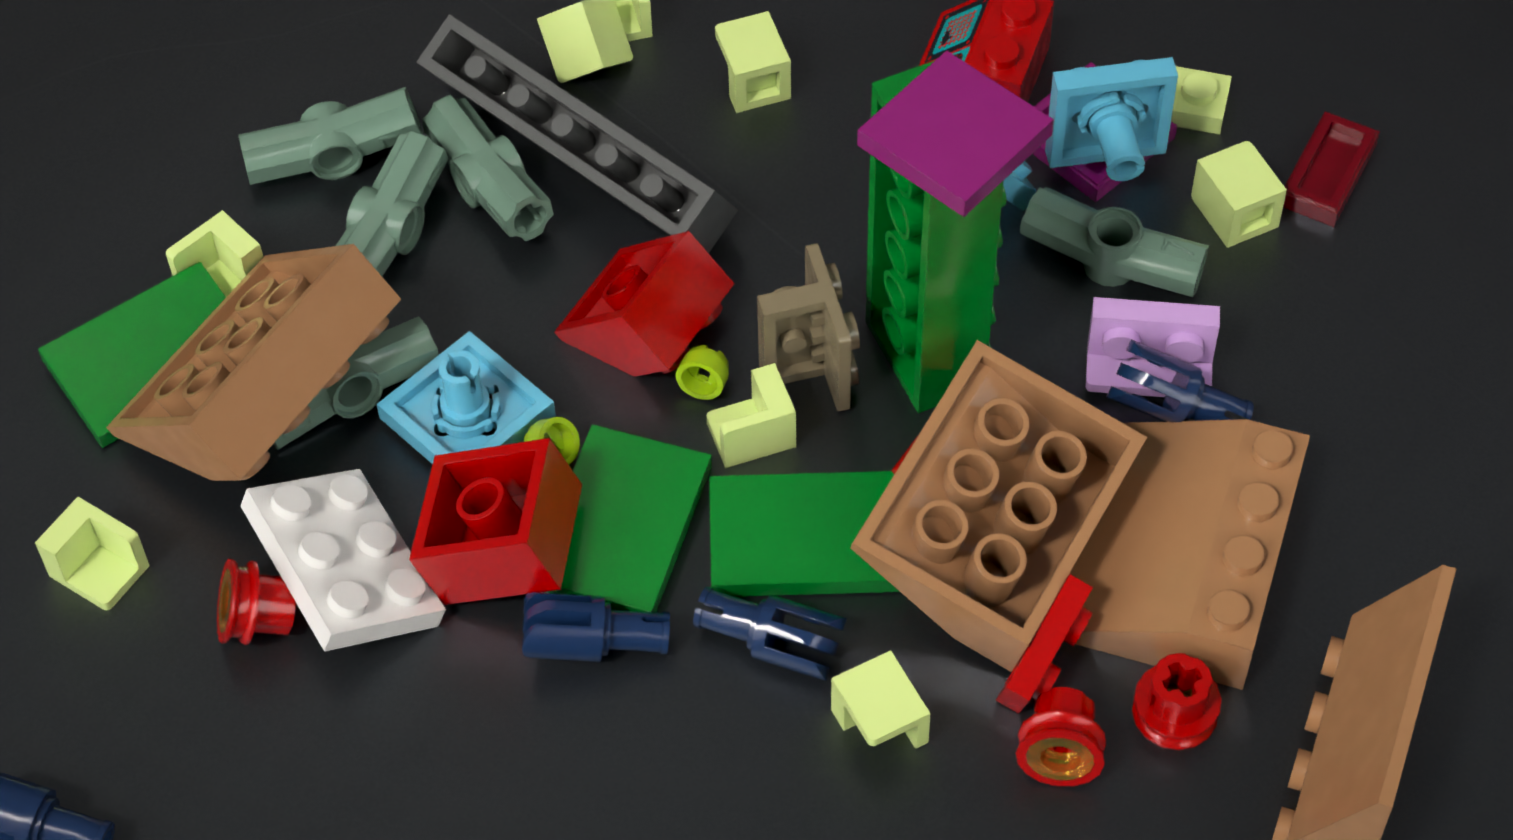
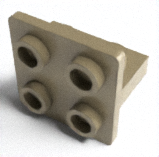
M818 243L805 246V285L799 287L785 286L772 293L757 296L759 367L775 363L784 384L825 375L837 412L850 409L851 386L859 384L858 368L852 350L860 348V338L853 313L851 311L842 313L838 302L843 297L838 269L835 263L825 264Z

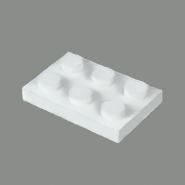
M360 469L246 489L241 508L324 652L439 626L446 611L445 607L409 561L411 554L409 548Z

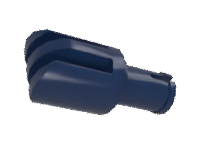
M1132 339L1126 351L1145 358L1150 363L1169 368L1177 373L1170 383L1121 362L1116 374L1166 395L1163 406H1159L1144 397L1128 393L1114 386L1110 387L1107 398L1164 422H1183L1189 419L1195 421L1234 420L1225 416L1226 411L1251 420L1253 413L1252 401L1240 399L1205 384V378L1202 376V371L1199 367Z
M708 586L704 588L698 601L704 603L707 607L723 611V614L718 615L696 608L693 618L694 627L708 629L747 642V648L751 650L752 658L827 681L830 668L796 655L775 650L774 648L777 641L781 640L815 652L835 656L839 643L783 624L785 614L838 631H843L847 618L775 595H770L767 600L763 599L757 604L715 591L714 588Z
M532 592L527 593L524 598L523 610L525 616L523 618L524 637L522 639V652L525 657L600 662L601 656H607L609 649L660 652V654H667L670 634L669 612L611 610V603H605L604 596Z
M0 772V840H113L115 832L114 822L109 820L103 821L61 807L59 798H56L55 790Z

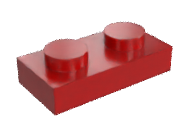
M1069 574L1031 642L1009 675L996 701L1019 714L1031 698L1037 700L1038 695L1048 692L1053 687L1062 669L1051 663L1063 641L1074 647L1093 614L1092 611L1083 607L1093 589L1092 586Z

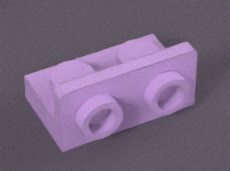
M1094 297L1087 342L1086 389L1090 392L1108 393L1110 387L1114 386L1128 393L1140 396H1166L1116 374L1121 362L1170 383L1177 373L1169 368L1150 363L1145 358L1126 351L1131 339L1199 367L1202 371V376L1205 378V384L1212 386V362L1220 328V306Z

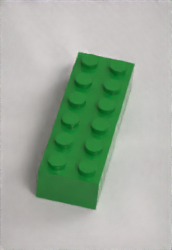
M934 61L872 82L871 117ZM870 154L865 322L919 414L937 406L977 340L991 347L989 342L991 325L996 322L993 307L994 287L999 285V275L996 267L997 250L1003 245L1000 216L1001 208L1005 207L1007 202L1003 186L1004 181L963 217Z

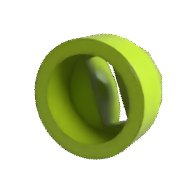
M708 345L693 347L684 355L676 371V381L685 393L701 400L714 399L721 394L727 382L729 361L723 352L709 349ZM703 368L710 372V376L707 377L699 374L700 369Z
M563 417L541 419L533 424L524 436V442L550 438L568 465L575 460L579 452L580 439L577 429L569 420Z

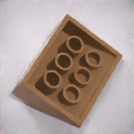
M354 244L265 255L106 428L114 437L209 480L241 481L249 479L268 462L270 453L267 450L282 434H287L296 429L308 417L311 411L308 404L321 389L334 385L347 373L350 368L348 359L359 346L371 342L385 330L389 324L387 315L401 298Z
M977 340L854 539L850 549L955 640L1012 672L1031 642L1147 436Z
M1248 419L1173 423L1168 421L1124 423L1147 436V439L1069 573L1093 587L1083 607L1092 611L1093 614L1076 645L1153 666L1157 665L1158 661L1167 655L1184 653L1190 657L1202 660L1210 669L1215 683L1243 690L1310 435Z
M1446 565L1439 566L1354 613L1351 617L1345 639L1331 636L1320 673L1333 678L1328 695L1315 691L1304 728L1306 731L1317 734L1312 752L1301 748L1298 749L1287 787L1300 791L1295 810L1281 807L1272 840H1381L1395 801L1456 568Z

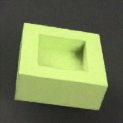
M1175 66L1178 80L1171 121L1177 127L1220 135L1232 76Z

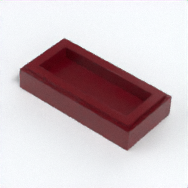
M1325 111L1284 186L1287 192L1283 208L1334 227L1377 145L1380 131Z

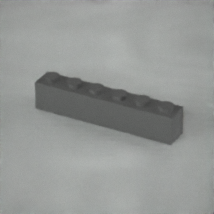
M450 14L417 60L419 65L668 235L690 231L709 253L738 212L735 206L715 190Z

